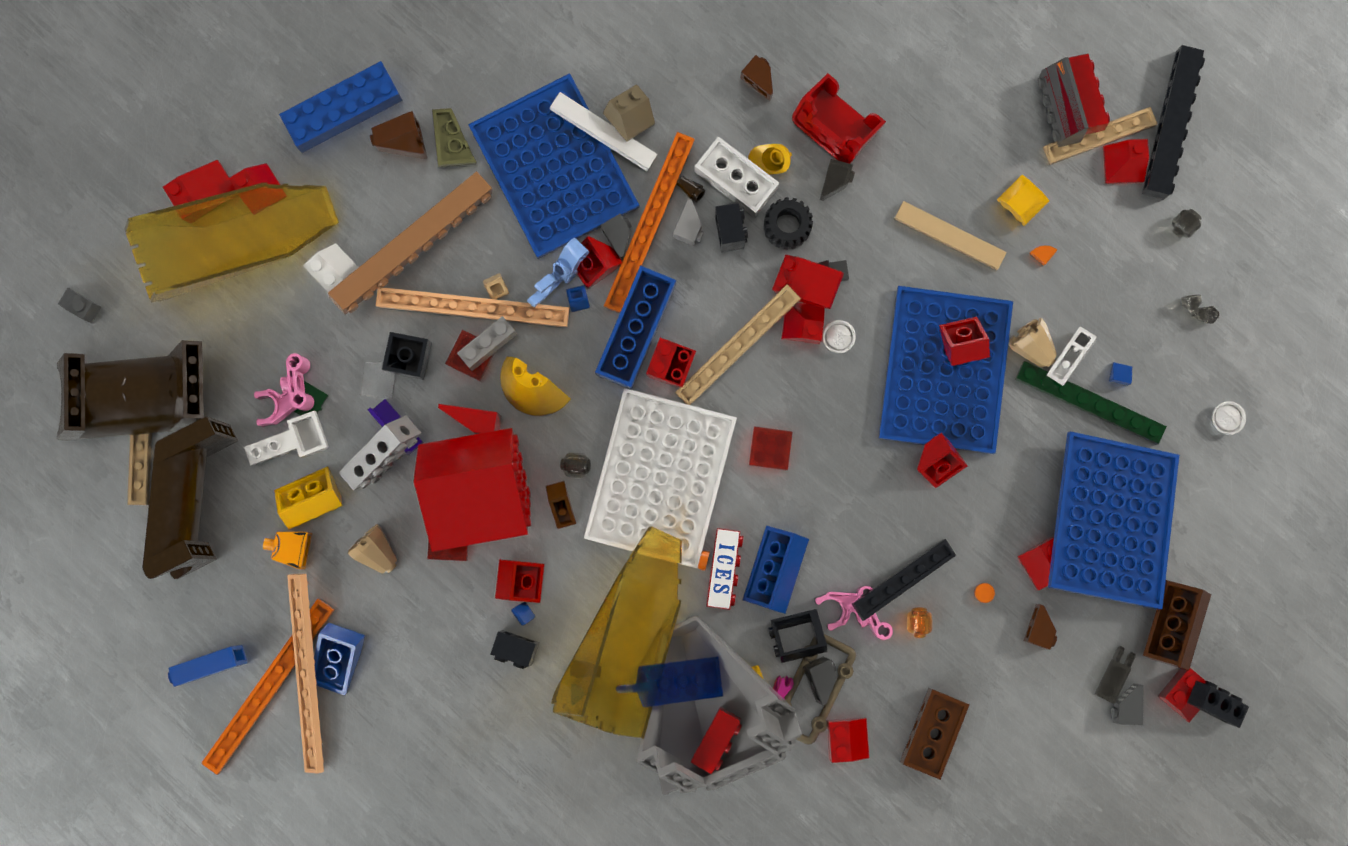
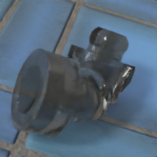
M1201 294L1181 298L1182 306L1188 309L1192 317L1207 324H1213L1219 318V311L1214 306L1199 308L1202 303Z

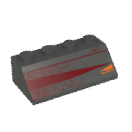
M1065 57L1043 69L1037 79L1038 87L1043 91V105L1047 106L1048 109L1047 119L1053 127L1052 137L1054 141H1057L1058 147L1080 143L1089 128L1069 58Z

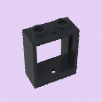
M817 609L771 620V627L768 628L771 639H775L776 645L773 646L775 656L780 657L781 663L827 652V643ZM811 622L817 645L784 653L778 630Z

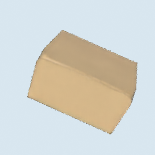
M500 273L483 281L491 299L496 300L509 294Z

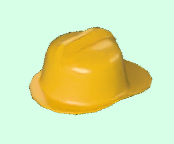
M765 144L754 147L750 151L748 159L769 175L780 174L789 169L792 152H789L782 144Z

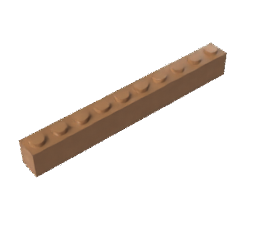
M476 171L329 291V298L344 315L348 312L353 313L359 307L358 304L360 302L370 299L377 288L381 289L389 282L388 279L393 275H399L404 270L403 267L408 263L412 264L419 257L418 255L422 251H428L437 239H443L448 234L450 228L460 225L463 221L462 218L467 214L469 216L477 210L479 204L488 202L492 197V187Z

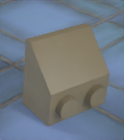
M637 84L609 100L603 111L605 117L626 142L655 124L649 98Z

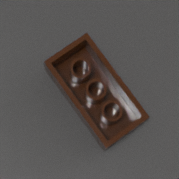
M1166 580L1163 608L1156 610L1143 656L1189 671L1212 594L1203 589Z

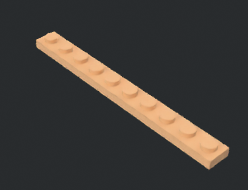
M378 288L376 307L492 320H498L503 316L506 321L566 328H568L570 311L569 307L538 304L534 308L531 304L523 302L393 288Z
M306 574L287 575L304 770L307 773L318 774L324 772V760L322 756L308 581Z

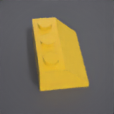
M328 466L274 490L278 515L288 530L343 506L340 492Z

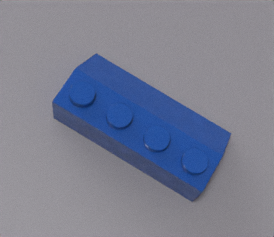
M766 526L743 600L786 614L809 539L792 532Z

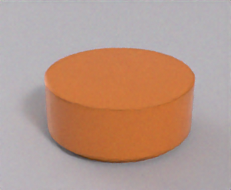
M703 550L698 564L700 570H706L710 556L709 551Z
M981 583L976 586L974 596L979 602L988 603L993 600L995 590L990 584Z

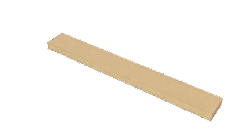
M787 284L684 383L683 388L680 387L675 393L685 404L691 405L801 298Z

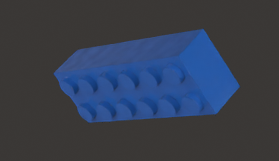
M382 61L279 115L296 147L301 153H304L403 100Z
M643 266L639 267L596 368L595 374L632 390L675 289V279Z

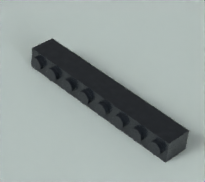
M1181 45L1175 53L1142 190L1143 195L1164 200L1169 195H1172L1175 184L1173 180L1179 171L1177 163L1184 150L1181 146L1188 134L1186 125L1192 117L1190 109L1197 95L1194 92L1201 79L1199 71L1205 62V58H1203L1204 50Z

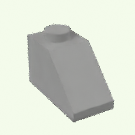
M688 199L673 232V238L694 246L696 241L700 242L704 232L701 231L702 224L691 199Z

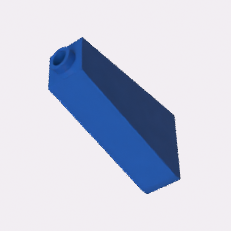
M243 645L227 647L169 667L168 679L176 687L248 664Z

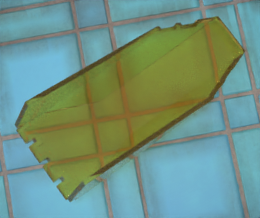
M260 183L128 218L124 229L130 246L138 245V248L132 249V253L137 265L145 264V266L138 269L143 283H152L145 286L151 303L167 300L289 258L337 225L339 221L326 186H290L288 184L273 185Z
M648 527L618 574L559 682L551 702L554 705L553 713L580 723L583 722L585 725L598 728L610 734L613 732L614 735L644 739L681 606V600H678V584H681V579H678V563H682V540L654 527Z

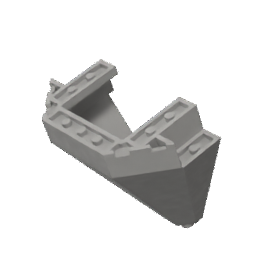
M689 617L686 621L672 625L669 629L663 631L636 761L640 765L658 773L662 794L666 795L676 790H680V793L696 792L697 788L706 787L707 791L715 790L786 758L785 752L791 751L796 744L795 738L802 735L796 710L699 617ZM722 707L741 718L740 724L742 728L737 736L733 734L730 740L733 744L728 753L724 752L720 759L723 762L719 770H714L710 774L692 764L691 759L717 711Z

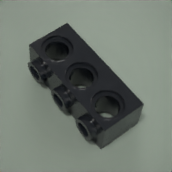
M1196 681L1187 703L1224 723L1240 728L1249 706L1242 703L1243 699L1233 694L1229 696L1230 692L1219 687L1216 689L1218 685L1212 682L1205 681L1204 684Z

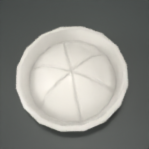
M834 320L826 325L822 338L826 348L830 351L844 353L855 344L856 334L852 325L847 321Z
M1225 401L1215 407L1212 421L1218 431L1227 435L1239 433L1244 428L1246 414L1239 404Z

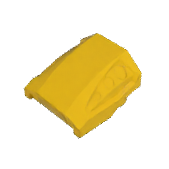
M1023 174L997 199L998 202L1001 201V205L1014 214L1015 219L1021 222L1023 226L1050 201Z

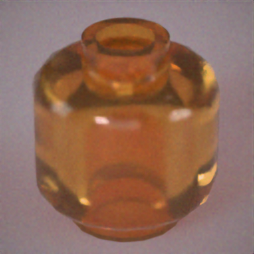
M913 608L907 614V631L914 634L916 638L926 637V634L932 632V614L926 608Z

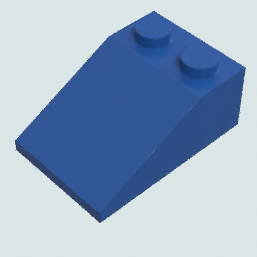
M328 623L319 632L314 655L316 686L344 696L347 694L362 651L365 635L332 623Z

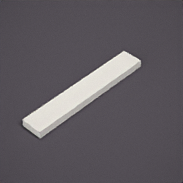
M561 92L550 106L551 111L645 171H648L657 156L655 152L633 138L626 142L614 126Z

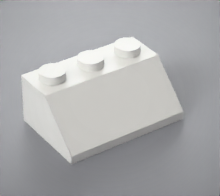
M337 244L317 252L303 265L328 292L359 268Z

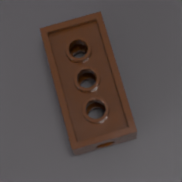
M928 687L900 762L903 765L941 780L970 704ZM945 710V717L939 720V711ZM937 728V737L931 738V731ZM930 747L931 754L924 757V749Z

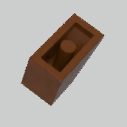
M755 55L741 71L740 78L770 101L773 95L771 67L765 58H759Z
M565 481L547 485L548 502L557 529L576 524Z
M1036 604L1023 641L1051 650V647H1054L1057 641V631L1045 606Z

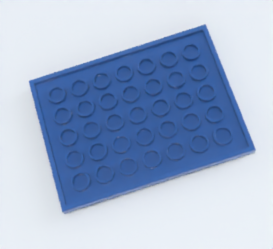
M570 73L468 124L537 259L566 245L573 238L578 239L600 228L601 224L621 213L623 216L640 207L610 148L550 110V106L560 92L589 110Z
M905 286L897 287L878 439L925 445L933 437L942 433L955 449L996 454L1013 301ZM977 317L989 338L990 357L952 366L945 352L939 325Z
M1071 431L1067 433L1048 588L1153 609L1163 608L1180 455Z

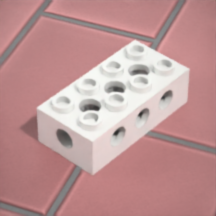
M717 137L695 165L694 172L734 203H739V207L743 208L754 218L779 187L777 180L720 137ZM722 163L726 165V167L719 168L717 167V165ZM739 175L741 179L734 180L732 176ZM753 186L756 188V191L751 192L747 188Z

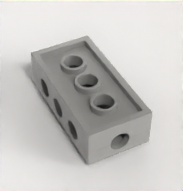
M407 415L385 424L339 471V474L353 490L360 487L364 489L371 482L373 484L383 477L381 475L383 472L388 471L394 466L392 462L395 459L399 460L406 454L404 450L407 447L411 448L417 443L416 438L421 432Z

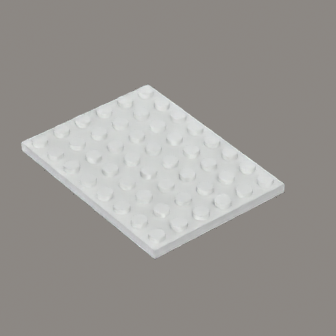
M624 388L584 539L698 568L737 417Z

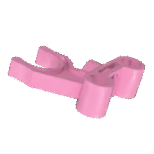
M297 353L290 354L287 357V376L280 379L282 394L272 389L256 391L254 393V397L259 400L271 397L275 404V410L270 417L257 419L256 423L258 426L277 425L296 409L309 411L313 408L314 399L311 395L305 393L303 374L307 373L310 369V361Z
M861 586L857 589L856 593L827 592L825 595L815 598V603L818 605L825 600L832 599L841 606L842 613L839 620L827 624V629L830 631L845 625L850 618V613L854 612L861 628L869 625L876 638L887 640L893 634L891 625L886 622H879L876 613L862 621L852 606V603L864 594V589L869 591L873 589L870 586ZM880 626L887 628L886 635L878 633Z

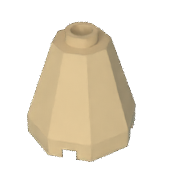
M1039 318V320L1034 319L1017 331L1019 333L1017 337L1013 335L1009 340L1008 345L1013 351L1039 367H1049L1056 361L1057 353L1047 324L1042 318Z
M376 524L365 533V536L356 541L348 550V554L354 560L382 574L386 571L390 573L397 566L395 563L397 558L383 529Z

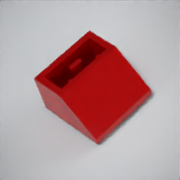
M660 337L646 376L683 388L696 351Z

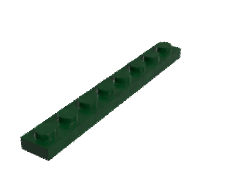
M1026 361L1022 363L1015 380L1156 445L1160 443L1167 426L1069 381L1062 386L1048 377L1047 371Z

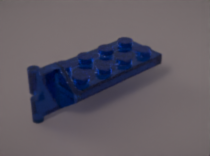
M719 656L639 666L636 683L618 685L616 691L618 693L637 692L643 707L723 697Z

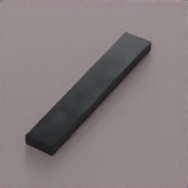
M943 539L853 602L852 606L861 620H866L955 557V552L947 540Z

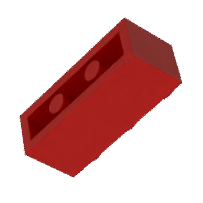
M720 707L693 755L691 763L710 774L714 770L718 771L723 762L720 759L724 752L728 753L733 744L730 741L733 734L737 736L742 728L740 724L741 718Z

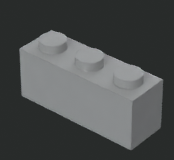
M502 316L457 352V354L473 371L514 338L517 333Z

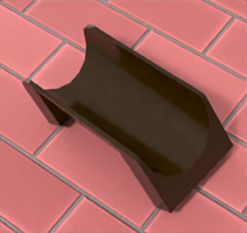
M182 340L168 356L85 363V354L64 353L57 362V369L61 380V414L57 440L71 441L176 432L204 418L202 341Z
M206 416L156 442L142 565L144 574L148 579H154L169 572L174 579H180L217 560L209 542H201L198 539L207 457L238 442L230 424Z

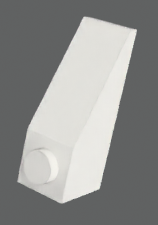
M1080 326L1047 376L1064 386L1096 342L1097 336Z

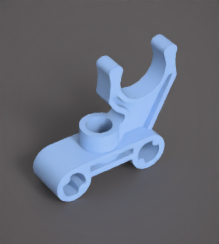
M576 238L571 239L563 248L558 260L553 264V273L546 275L535 284L534 287L538 291L527 300L534 308L562 281L568 284L578 274L577 268L589 251Z

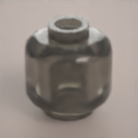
M1193 209L1182 210L1172 220L1174 228L1172 231L1179 238L1182 236L1190 238L1201 227L1200 220L1202 218Z
M569 452L560 462L561 470H563L567 477L583 478L589 473L591 467L590 459L584 453Z

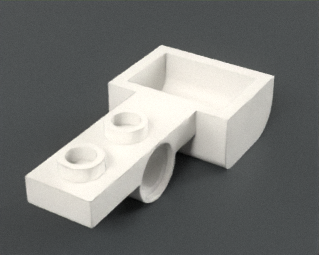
M312 411L287 420L290 430L245 446L244 449L250 465L253 466L271 458L286 455L296 449L300 458H305L328 449L329 446L317 412Z

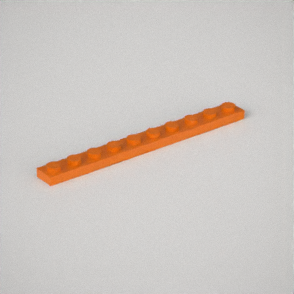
M679 132L676 133L622 261L623 263L606 299L605 308L617 313L621 312L639 267L645 261L677 181L695 142L694 138Z
M317 599L310 608L312 640L316 638L335 611V609L321 599ZM291 635L201 764L216 775L220 774L294 669L293 635Z

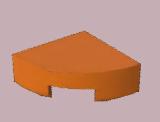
M1044 245L1035 248L1029 254L1041 264L1046 265L1057 249Z

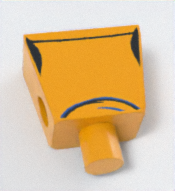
M276 532L275 539H264L263 549L272 551V560L297 569H306L313 533Z

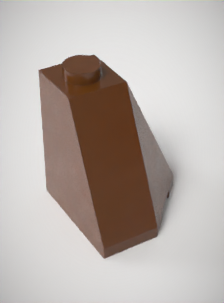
M413 111L371 128L372 135H370L372 146H376L380 152L420 159L428 158L420 124Z

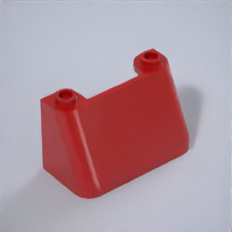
M827 73L802 97L792 115V120L799 129L840 163L849 165L880 131L886 121L875 113H870L866 118L859 114L837 95L840 89L836 79Z

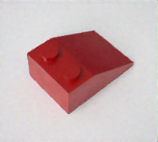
M219 160L182 174L163 186L164 191L181 218L190 223L237 193Z
M785 254L772 290L778 294L788 284L801 298L799 302L831 309L844 273L804 258Z
M438 404L440 410L475 434L500 430L502 416L498 412Z

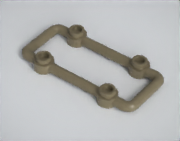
M824 634L826 643L848 654L845 663H841L837 668L839 676L827 704L824 705L820 715L814 717L811 721L812 731L809 737L802 734L800 737L795 738L807 745L814 743L819 733L827 729L826 719L845 679H849L854 672L852 665L856 658L855 650ZM815 636L813 637L810 645H807L805 647L817 645ZM818 654L802 659L793 678V688L784 697L785 701L791 706V700L805 673L803 666L815 660Z

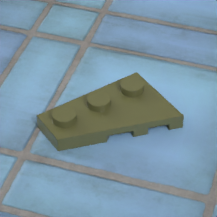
M432 109L438 167L476 164L477 162L470 151L452 109Z

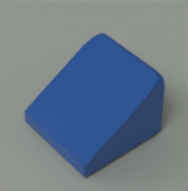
M585 285L566 289L571 312L590 308Z
M1113 362L1109 381L1127 386L1132 383V366Z
M526 602L519 604L511 611L521 626L526 625L535 618V614Z

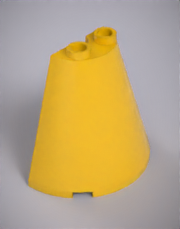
M507 356L504 360L500 374L502 391L509 403L522 413L532 416L553 414L562 409L571 400L552 381L539 372L529 374L527 371L528 365L518 358Z

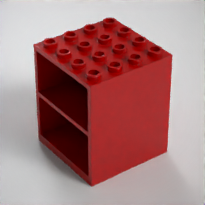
M512 428L418 444L413 482L432 552L528 535V527L531 526V494L529 486L526 484V471L522 466V453L519 452L518 435H514Z

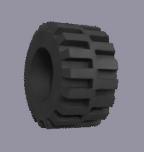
M785 197L783 201L779 199L775 204L772 203L766 212L763 226L766 238L769 237V242L771 244L775 243L778 248L782 246L784 247L783 249L788 250V247L795 249L796 246H801L808 239L812 230V213H809L810 209L808 206H804L803 201L797 202V198L789 200V197ZM782 215H792L798 220L799 228L792 233L783 232L777 225V219Z

